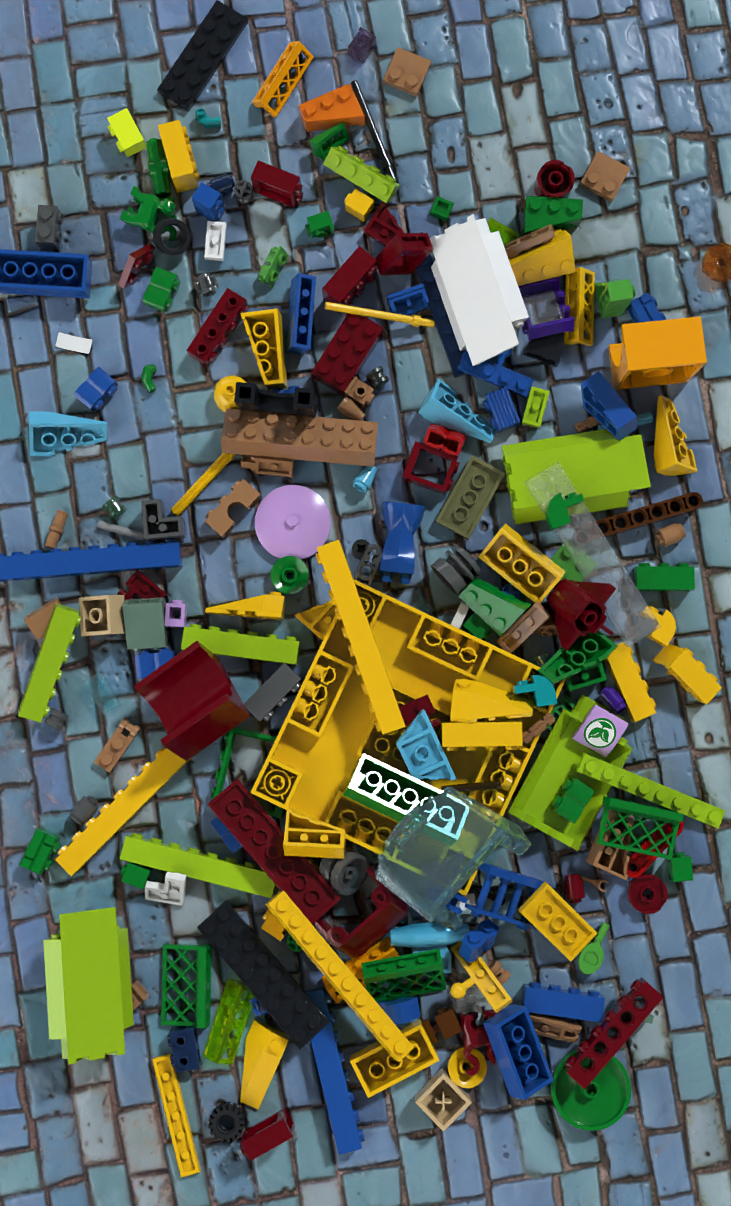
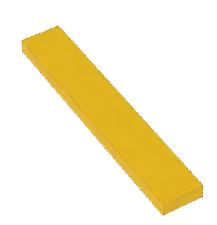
M172 1053L152 1058L180 1176L185 1177L200 1173L201 1168L175 1067L171 1065L170 1056Z

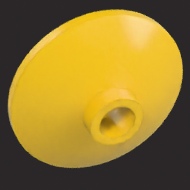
M461 1047L450 1056L448 1073L456 1085L462 1088H473L483 1081L487 1072V1063L479 1050L472 1049L471 1054L478 1058L480 1070L474 1076H467L465 1071L471 1069L473 1065L465 1059L463 1054L464 1047ZM464 1063L469 1064V1068L467 1070L463 1069Z

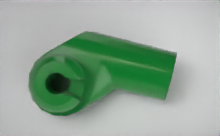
M154 364L144 366L141 375V381L148 393H152L157 389L152 381V375L157 372Z

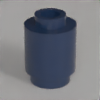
M227 173L213 178L209 183H206L207 186L221 193V196L234 192V180L232 176L228 177Z

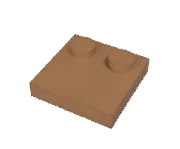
M397 47L383 83L417 97L431 66V60Z
M597 151L580 182V186L613 202L630 167Z

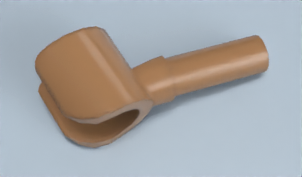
M581 875L580 878H583V881L595 885L602 892L607 891L600 888L602 882L609 884L608 881L601 878L595 880Z

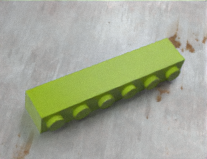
M55 604L18 710L19 717L40 723L43 717H47L50 708L47 706L49 699L53 700L56 689L53 687L56 681H60L62 675L60 667L62 663H66L69 653L66 650L68 645L72 646L75 635L72 634L75 627L78 628L81 621L78 610Z
M190 624L189 627L184 626L181 650L199 641L214 655L297 665L300 642L296 641V637L285 636V639H277V635L266 634V637L258 636L257 632L247 631V634H239V630L228 629L227 632L220 631L219 627L209 626L208 629H201V625Z

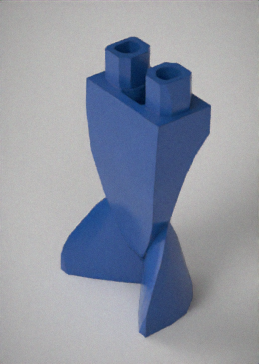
M383 502L382 515L389 534L381 557V581L392 582V573L398 572L400 573L399 583H410L415 565L413 534L417 531L423 520L425 506Z

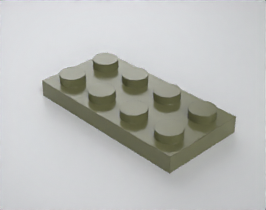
M472 455L435 522L469 540L505 473Z

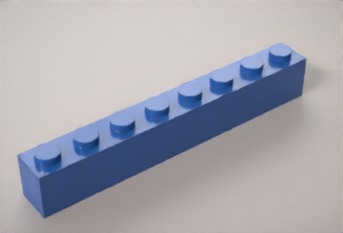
M324 987L305 991L330 1020L311 1039L338 1154L360 1150L365 1138L363 1130L359 1129L357 1124L360 1121L358 1109H354L352 1102H355L353 1089L349 1090L347 1082H350L348 1069L344 1070L343 1062H346L343 1050L339 1051L338 1043L341 1040L338 1030L335 1031L333 1023H336L334 1011H330L328 1006L331 1003L328 991L325 992Z

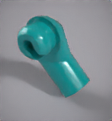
M199 108L196 110L195 118L203 127L221 126L220 117L210 118L205 114L204 109Z

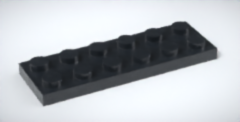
M216 0L158 87V93L185 110L190 111L248 24V18Z

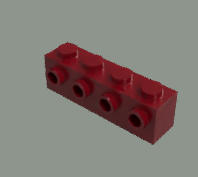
M227 288L187 348L188 355L206 367L210 363L213 364L217 359V352L220 347L223 348L226 345L230 332L233 333L238 326L237 321L241 317L240 313L248 311L247 300Z

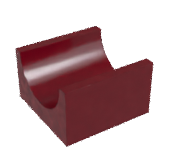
M199 641L191 644L134 685L136 692L150 704L164 725L167 735L160 740L162 745L185 761L250 717L219 658Z

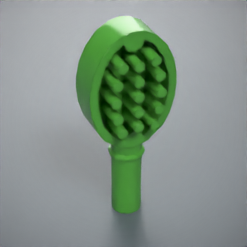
M602 922L594 942H589L578 955V966L584 974L596 972L603 962L604 951L601 944L610 927L605 922Z

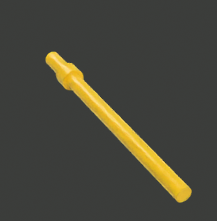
M331 302L325 303L326 310L408 323L414 327L426 326L433 328L435 324L434 320L421 318L418 315L407 316Z

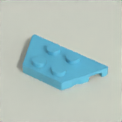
M423 709L399 737L396 745L412 777L419 780L424 778L430 780H455V774Z

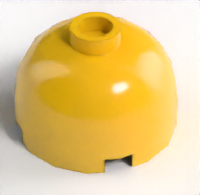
M235 375L225 376L215 385L213 392L214 401L218 408L225 413L226 409L240 410L234 399L236 382L247 383L241 377Z

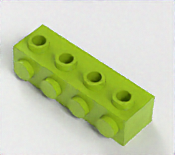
M342 146L331 147L323 163L324 166L385 203L392 202L400 187V184L396 183L395 178L390 175L385 176L381 174L380 169L373 165L368 166L362 158L356 155L353 157Z

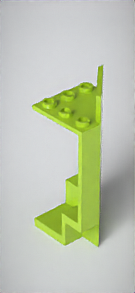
M116 907L60 914V933L51 934V938L43 940L49 1039H61L62 1059H68V1065L77 1063V1061L82 1059L91 1061L105 1058V1055H124V1029L134 1025L128 928H120V925H117Z

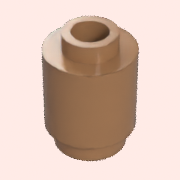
M673 523L658 529L655 535L657 543L663 547L680 542L682 538L686 537L685 530L680 523Z

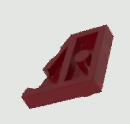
M382 201L364 229V234L386 246L397 233L404 232L398 226L395 217L391 215L386 203Z

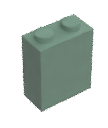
M164 597L125 600L123 603L127 650L133 649V651L138 652L143 651L145 648L158 650L166 647L168 634L167 627L165 626Z

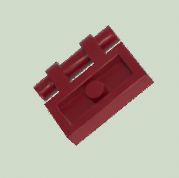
M138 569L125 583L130 590L125 592L121 589L117 593V595H124V601L134 599L135 594H138L142 599L165 598L167 596V593Z
M428 694L399 707L407 727L423 709L428 718L429 715L436 713ZM439 718L430 720L433 729L441 726Z

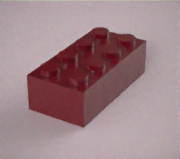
M348 313L312 370V378L345 397V390L354 376H358L382 337L383 327L365 316Z

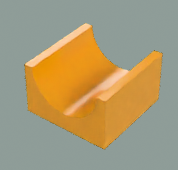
M701 316L622 324V343L609 344L608 346L614 390L688 383L707 363Z

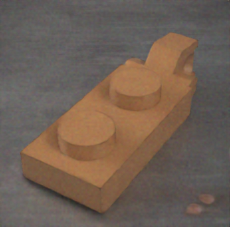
M242 455L241 468H249L255 471V474L293 477L294 459Z

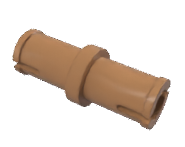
M61 510L56 511L54 521L49 526L50 532L44 544L45 547L56 549L59 538L64 533L63 527L69 515L68 513Z

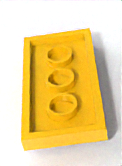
M544 882L518 909L570 962L598 934L547 882Z

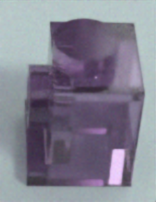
M360 27L359 32L348 46L350 57L355 61L359 60L364 63L376 47V37Z

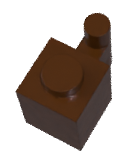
M443 1005L436 1009L434 1018L437 1023L432 1025L429 1018L422 1021L432 1044L439 1041L436 1035L439 1032H442L446 1040L463 1031L451 1005Z

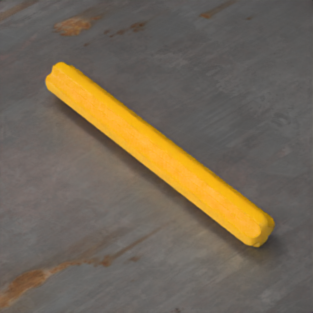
M222 453L171 508V512L176 516H180L236 454Z

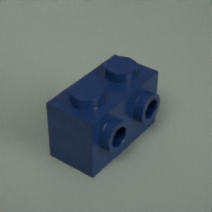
M196 1026L172 1028L169 1032L170 1034L167 1035L168 1046L172 1047L173 1052L170 1056L172 1067H175L176 1073L199 1069L202 1062Z

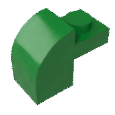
M573 492L565 495V500H563L561 493H559L547 503L545 518L550 531L571 523L567 508L582 503L584 501L582 493L576 495Z

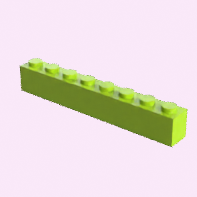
M135 832L125 836L120 855L121 860L167 872L184 874L190 878L268 898L273 896L275 884L261 868L256 867L255 863L245 861V864L238 863V859L226 857V859L218 858L219 854L207 852V854L199 853L200 849L188 847L187 850L180 848L181 844L170 842L169 845L164 844L159 838L151 837L149 840L143 838L142 834Z

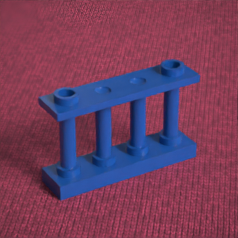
M480 861L478 869L484 871V876L486 877L476 906L466 903L464 907L471 910V914L479 918L485 915L516 924L517 928L525 931L528 928L536 930L537 928L528 922L523 915L519 919L515 918L514 914L523 889L529 886V898L544 881ZM497 876L500 877L499 880L501 882L492 908L488 910L483 907L492 881ZM513 881L515 882V889L505 915L499 913L507 886Z

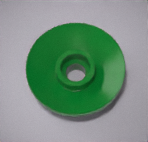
M286 556L277 560L270 574L274 587L284 594L300 592L306 586L309 579L306 564L294 556ZM291 572L294 574V577L292 579H287L286 576L288 573Z

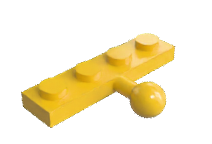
M462 941L457 943L450 949L470 978L463 983H454L450 988L451 995L456 999H461L465 996L466 990L475 984L495 1013H498L512 1003V999L481 956L476 961L468 963L459 954Z

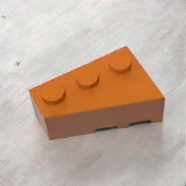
M350 83L298 105L299 116L307 132L328 130L341 122L345 123L346 128L347 126L359 125V127L365 126V115Z

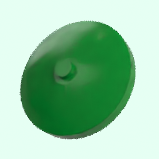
M594 1047V1050L596 1051L601 1050L600 1048ZM578 1049L573 1050L559 1061L552 1074L554 1081L551 1082L550 1090L553 1103L561 1117L576 1128L587 1131L608 1128L623 1116L629 1105L631 1083L628 1073L621 1062L613 1056L587 1088L584 1089L564 1070L565 1061L571 1055L574 1056ZM584 1058L581 1061V1065L587 1066L590 1063V1058Z

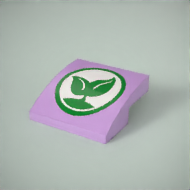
M594 704L584 716V722L573 733L572 739L606 757L623 735L628 722Z

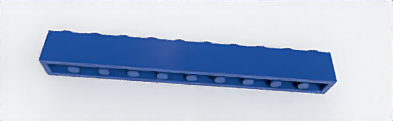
M176 539L164 540V543L158 544L157 541H146L145 545L131 542L119 547V544H108L107 548H100V546L95 545L88 546V549L81 550L80 547H71L69 551L50 549L49 553H43L42 550L31 551V554L12 552V556H4L3 553H0V582L136 571L137 569L151 570L183 567L181 544L176 542Z

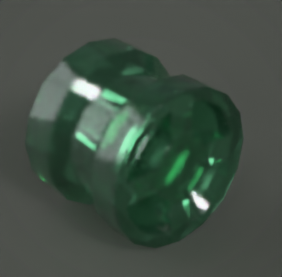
M118 496L109 499L102 506L105 511H108L111 520L121 516L127 510L124 505L120 504Z

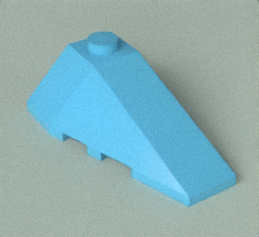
M437 379L424 399L418 413L424 419L434 424L491 443L496 430L480 415H475L467 402L462 403L456 397L458 393L453 388Z

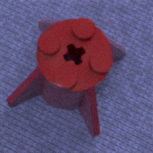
M562 579L547 597V603L553 612L560 644L564 649L568 651L579 635L587 636L586 634L590 632L594 634L600 628L611 636L614 634L612 630L604 625L607 618L605 615L607 608L604 604L616 590L610 583L579 582Z

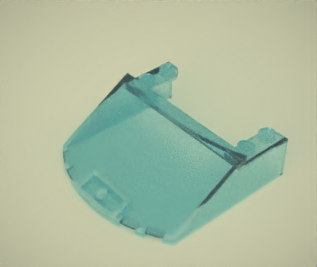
M450 786L443 789L444 792L435 797L433 795L427 798L428 801L419 808L415 806L396 825L384 843L385 849L382 855L379 854V864L377 870H375V878L430 923L435 921L456 932L461 927L463 919L458 913L445 906L498 844L516 855L524 854L532 844L518 825Z

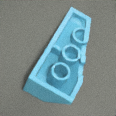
M29 411L30 456L55 455L58 451L73 450V447L80 445L88 446L107 440V422L54 412Z

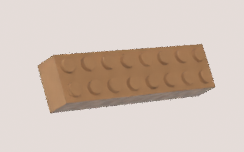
M226 409L221 436L222 453L374 467L378 422Z

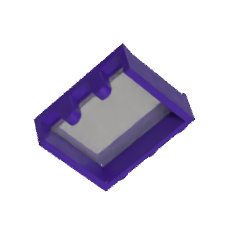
M559 277L518 286L529 316L522 326L523 334H527L529 341L562 332H574V317H570L569 305L565 306L564 304L565 294L564 291L559 290Z

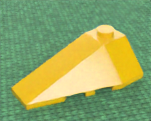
M660 395L658 396L653 455L655 460L654 467L657 473L665 476L696 473L698 471L692 449L687 448L684 441L687 436L679 428L678 423H680V419L672 399Z
M270 592V595L265 594L206 608L205 612L207 614L283 621L286 598L281 596L282 593Z

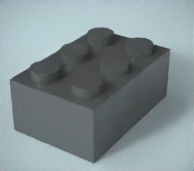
M283 663L244 703V706L259 721H269L275 714L273 710L277 706L282 707L289 700L287 696L291 692L295 694L301 688L303 680L286 663Z

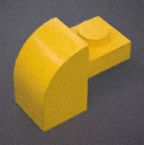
M652 606L642 607L638 614L654 624L647 638L662 647L668 646L676 630V622L673 615L668 610L658 614L659 610Z

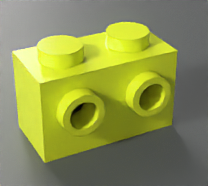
M127 108L107 118L110 124L107 128L112 137L116 136L118 141L115 143L120 153L124 151L128 158L147 148Z

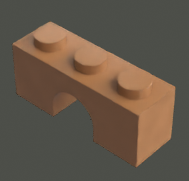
M244 479L241 482L237 481L231 488L232 492L228 496L224 495L218 502L220 505L215 510L211 509L206 515V524L223 539L236 526L235 522L229 517L230 509L235 505H242L250 511L262 497Z

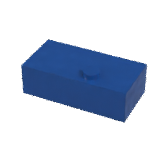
M512 1004L483 1022L510 1097L525 1100L554 1081L526 1006Z

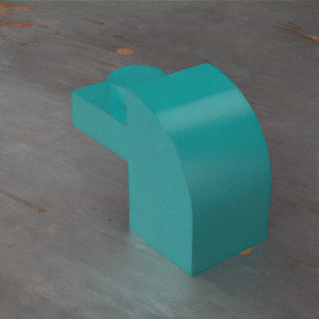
M531 675V684H529L528 680L517 681V686H512L513 694L533 691L535 707L557 704L555 688L543 676Z

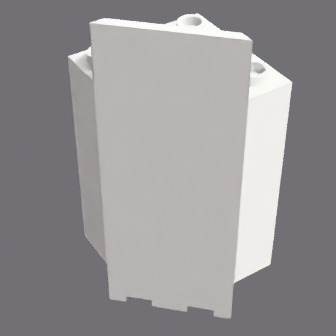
M474 214L467 217L466 223H456L445 229V234L434 235L430 238L436 259L431 269L460 351L467 349L472 365L475 366L517 346L519 341L516 333L529 316L499 231L490 233L486 218L475 220Z

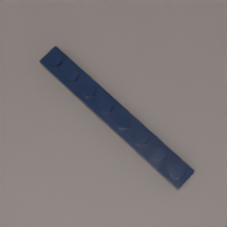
M429 254L415 270L420 284L424 285L429 300V309L435 321V326L453 376L457 378L466 375V373L457 370L465 350L460 351L431 269L434 262L431 254Z

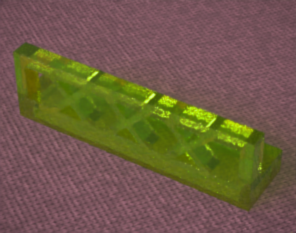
M227 979L204 1052V1056L213 1063L233 1065L252 1005L249 1000L254 998V995L246 985L240 984L234 979ZM243 990L249 991L247 998L242 1001ZM241 1009V1017L236 1020V1013ZM236 1029L235 1036L230 1039V1032ZM230 1048L228 1058H222L224 1051Z

